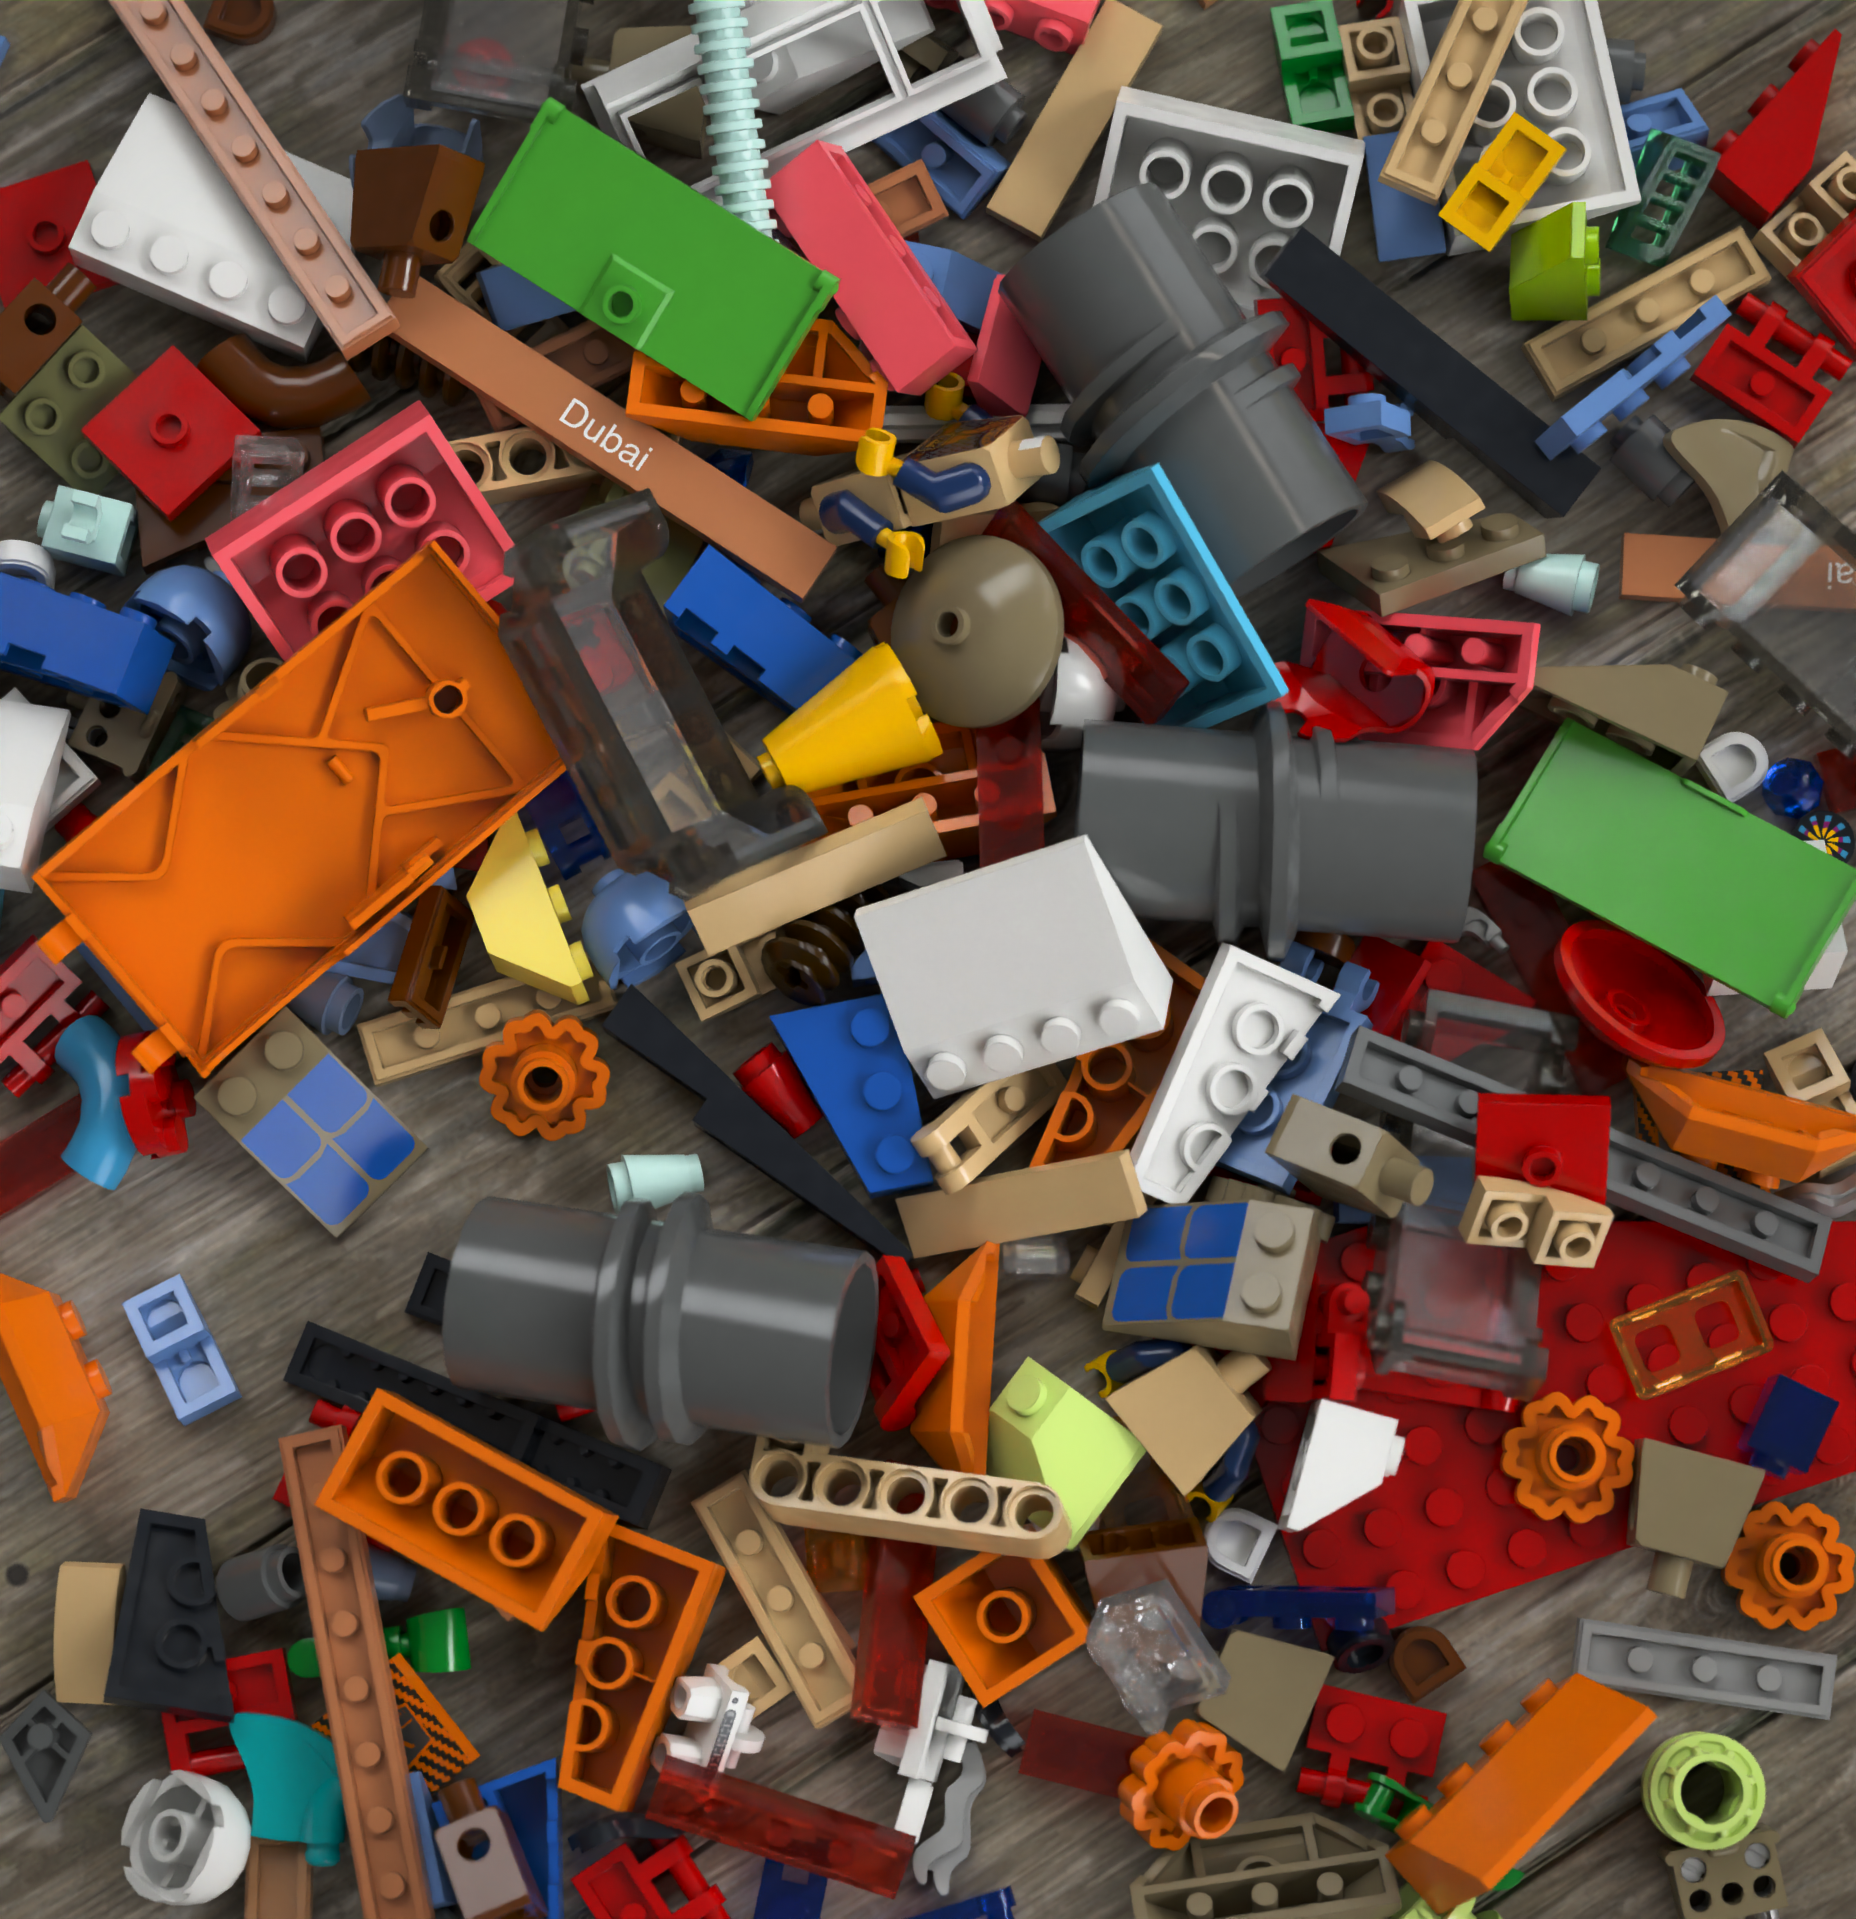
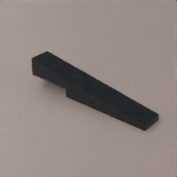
M1303 226L1295 230L1259 276L1444 439L1454 438L1544 518L1564 517L1600 471V466L1582 452L1577 454L1571 445L1550 461L1535 443V440L1550 427L1548 424Z
M632 984L629 986L602 1024V1027L606 1034L704 1101V1104L692 1119L698 1129L881 1256L904 1257L907 1265L911 1263L913 1253L641 992Z
M310 1321L305 1326L283 1379L285 1382L341 1405L345 1404L361 1413H364L377 1388L397 1393L619 1515V1519L647 1530L672 1469L489 1394L462 1390L452 1385L450 1378Z

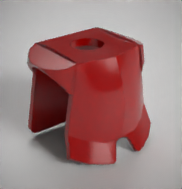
M1308 599L1305 607L1329 626L1332 631L1321 646L1310 668L1288 661L1274 663L1290 691L1273 701L1281 702L1285 714L1295 713L1304 719L1305 724L1297 732V735L1310 740L1312 738L1313 726L1331 730L1335 743H1346L1362 733L1396 734L1404 732L1413 726L1424 714L1434 692L1435 675L1432 667L1428 666L1368 613ZM1368 661L1384 674L1392 677L1390 684L1384 690L1374 692L1365 684L1364 668Z

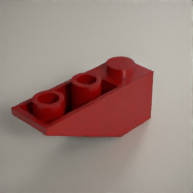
M1836 29L1830 33L1821 45L1811 38L1787 66L1794 73L1788 82L1780 90L1771 83L1747 111L1754 120L1740 135L1730 129L1706 157L1713 163V166L1703 183L1758 230L1766 225L1798 189L1812 167L1842 34Z

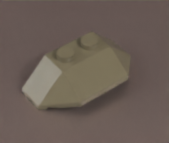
M1314 1812L1234 1824L1225 1834L1214 1839H1198L1191 1836L1188 1843L1178 1851L1166 1849L1143 1876L1139 1875L1129 1885L1134 1919H1387L1401 1910V1898L1394 1866L1384 1856L1390 1850L1388 1844L1374 1838L1370 1841L1351 1828Z

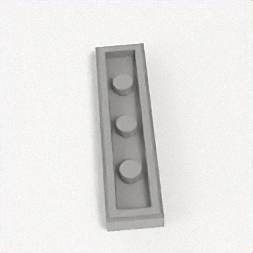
M1577 1618L1570 1676L1577 1672L1611 1689L1830 1720L1837 1655Z

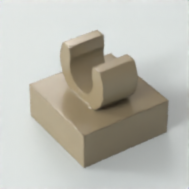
M932 33L905 46L898 53L911 84L921 78L926 68L936 73L949 67L960 54Z

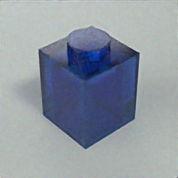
M1782 1374L1769 1376L1736 1447L1752 1454L1748 1462L1750 1466L1766 1470L1765 1474L1777 1479L1784 1480L1788 1472L1794 1475L1807 1474L1839 1402Z

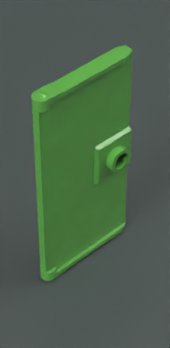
M549 97L541 104L540 111L531 124L529 133L467 239V242L750 421H755L820 312L825 309L831 297L837 293L841 280L827 270L823 271L567 110L565 105L552 97Z
M1568 717L1558 729L1502 824H1499L1490 841L1485 844L1483 858L1498 866L1501 865L1740 993L1783 1019H1787L1789 1015L1794 1013L1796 1003L1804 991V986L1856 900V868Z

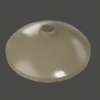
M971 535L952 540L924 558L923 570L921 572L913 570L900 592L891 625V648L917 692L915 697L922 711L942 723L969 729L993 727L1013 719L1026 710L1040 696L1049 683L1059 661L1064 638L1062 602L1057 586L1047 568L1033 553L1023 546L1010 540L988 535ZM957 617L958 628L957 631L951 636V623L953 619Z

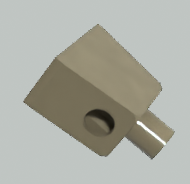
M691 25L616 29L610 60L575 56L571 73V93L585 95L581 84L691 34ZM697 86L628 117L638 141L692 158H703L706 126L709 116L703 114L705 103Z
M1292 1094L1265 1150L1267 1155L1315 1195L1388 1219L1398 1215L1403 1202L1415 1206L1422 1205L1428 1199L1433 1188L1434 1175L1432 1170L1421 1166L1420 1160L1387 1131L1295 1094Z
M1648 1438L1636 1439L1634 1443L1635 1454L1632 1462L1633 1478L1630 1482L1627 1545L1655 1552L1646 1590L1685 1600L1694 1563L1711 1568H1724L1763 1482L1766 1470Z
M1229 1628L1219 1651L1196 1641L1181 1643L1168 1672L1202 1687L1194 1705L1193 1713L1211 1723L1218 1730L1271 1766L1285 1772L1335 1657L1324 1652Z

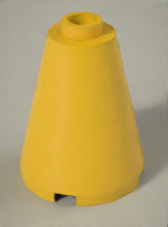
M882 642L872 646L761 740L766 752L757 756L756 759L773 791L784 786L790 797L929 762L943 754L933 724L928 714H923L915 697L917 692L888 643Z

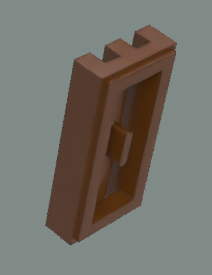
M430 886L420 894L387 1000L393 1006L403 1007L402 1013L408 1018H417L415 1023L422 1029L441 1028L475 919L472 911L442 886Z

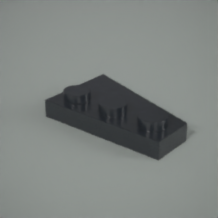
M140 1508L104 1692V1703L234 1724L235 1714L232 1694H230L226 1655L223 1636L221 1635L205 1519Z

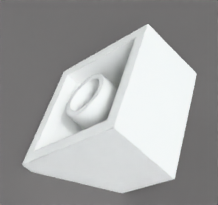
M1319 1399L1311 1403L1277 1529L1286 1532L1300 1531L1382 1484L1383 1476H1395L1405 1443L1404 1437L1395 1435L1398 1420L1325 1399Z

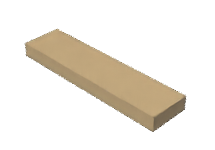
M1116 0L1105 1L1088 31L1084 45L1080 44L986 207L987 214L1038 242L1042 241L1113 118L1121 86L1131 87L1162 33V25Z
M1529 0L1458 1L1380 172L1378 182L1436 207Z
M1740 225L1589 307L1587 320L1564 321L1525 342L1521 349L1553 402L1645 352L1670 330L1674 332L1713 296L1717 295L1722 303L1728 307L1744 298L1748 292L1752 294L1768 285L1772 278Z
M920 797L682 898L708 956L947 855L925 802Z
M586 953L594 976L583 980L590 1001L580 1005H576L511 977H505L451 994L440 1029H422L415 1023L417 1018H408L402 1013V1010L357 1024L356 1026L376 1087H381L483 1054L485 1047L491 1042L503 1041V1029L510 1018L524 1017L525 1014L532 1010L540 1009L546 1012L553 1023L564 1015H574L581 1022H585L610 1014L618 1003L615 991L610 989L599 975Z
M1129 1149L978 1177L952 1194H945L940 1185L904 1191L895 1198L914 1258L980 1247L986 1241L997 1244L1135 1219L1147 1211Z
M745 1469L693 1500L691 1504L814 1728L822 1729L875 1697V1694L781 1524L774 1521L765 1512L753 1494L749 1484L750 1470Z

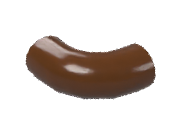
M242 333L218 344L200 360L196 367L246 417L274 428L321 427L357 411L372 400L352 368L336 348L321 359L305 366L285 367L270 361L257 348L250 336Z

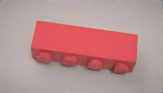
M816 140L770 178L771 188L766 189L767 199L774 200V208L769 209L770 219H776L777 229L783 235L795 239L805 254L804 259L823 271L827 270L841 279L839 289L833 295V298L840 306L835 310L836 317L851 337L856 340L862 339L874 357L869 362L872 372L878 371L886 379L889 391L893 392L896 390L897 393L921 396L978 351L841 146Z

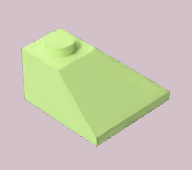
M1028 1356L989 1408L986 1476L1038 1482L1050 1486L1058 1494L1072 1523V1536L1066 1548L1073 1552L1147 1450L1132 1432ZM1047 1510L1036 1511L1030 1514L1028 1519L1041 1529H1044L1051 1523L1053 1512Z

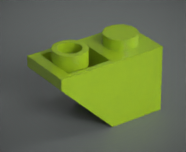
M1572 202L1511 234L1509 279L1511 320H1587L1588 296H1600L1601 289L1599 226H1587L1586 202Z

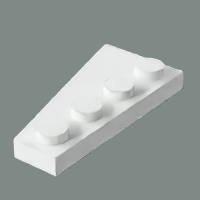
M1222 942L1130 1153L1141 1191L1170 1204L1187 1203L1232 1143L1230 1136L1249 1111L1253 1113L1256 1111L1269 1093L1266 1087L1287 1059L1293 1061L1308 1040L1305 1036L1322 1012L1328 1013L1341 994Z

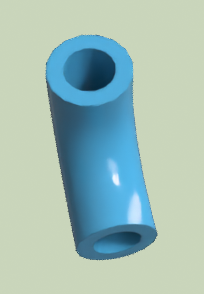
M87 1015L68 1026L61 1035L55 1049L57 1065L65 1070L77 1084L82 1100L79 1123L71 1141L61 1154V1158L69 1167L88 1180L106 1189L115 1190L125 1176L137 1150L126 1127L119 1097L130 1095L129 1074L116 1076L115 1056L117 1044L121 1038L120 1035L99 1016Z

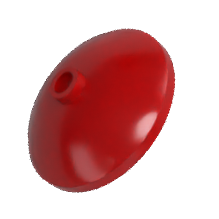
M1600 920L1577 922L1567 928L1557 941L1553 956L1560 988L1583 1024L1610 1048L1625 1056L1653 1066L1667 1069H1688L1707 1064L1723 1046L1725 1024L1721 1011L1713 996L1706 995L1703 982L1684 963L1617 927Z

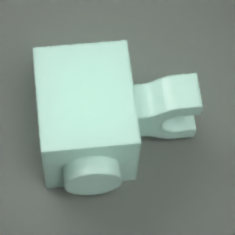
M58 485L54 502L47 500L41 509L37 525V536L43 538L41 546L51 554L53 559L125 577L139 529L138 514L131 503Z

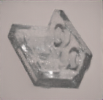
M1167 1579L1100 1599L1086 1635L1090 1656L1098 1666L1104 1669L1120 1693L1125 1709L1129 1714L1136 1717L1148 1736L1163 1731L1170 1710L1226 1694L1231 1679L1230 1674Z

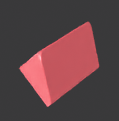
M997 274L993 281L976 345L978 351L974 353L967 382L977 405L990 415L998 417L1023 415L1026 417L1030 408L1042 358L998 293L1000 281L1005 275Z

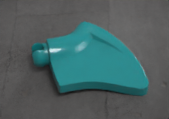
M256 1712L236 1713L234 1724L229 1723V1727L252 1785L254 1801L251 1836L307 1843L305 1860L309 1865L335 1866L341 1859L339 1843L345 1842L346 1816L332 1739L304 1723L282 1716Z

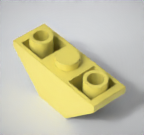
M515 813L499 827L466 897L487 952L497 972L576 1005L590 1001L583 980L593 977V971L581 941L568 944L561 924L572 920L559 884L549 888L545 885L539 867L550 864V860L538 829L534 828L525 832L518 813Z

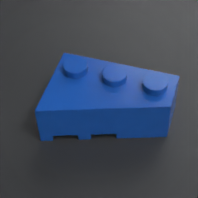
M709 544L663 605L669 630L790 716L863 654L848 641L836 634H832L830 638H827L810 624L812 618L803 609L784 597H781L779 600L760 585V580L750 571L735 561H730Z
M0 572L1 671L148 715L176 644L155 630L158 623L156 619L140 611L122 607L120 613L117 614L106 610L107 606L86 595L71 592L67 596L35 580L25 577L17 578Z
M883 994L769 1016L774 1031L788 1051L803 1082L818 1105L869 1198L874 1199L933 1186L929 1157L921 1158L910 1141L911 1137L923 1126L910 1061L903 1051Z
M561 1755L478 1786L486 1808L494 1805L498 1806L508 1815L549 1914L541 1919H564L562 1789L558 1788ZM438 1800L431 1803L439 1828L448 1825L449 1822L441 1801ZM483 1840L475 1846L472 1855L474 1861L482 1859L490 1849L489 1840Z

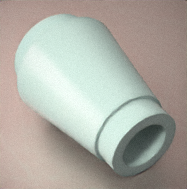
M1546 554L1544 558L1506 571L1503 579V589L1515 591L1516 594L1569 616H1572L1574 611L1589 613L1596 591L1600 564L1585 561V554Z
M684 1154L621 1155V1162L610 1163L606 1167L610 1196L617 1215L623 1203L634 1197L650 1200L654 1209L672 1203L684 1191L693 1193L704 1191L703 1173L697 1154L686 1156Z

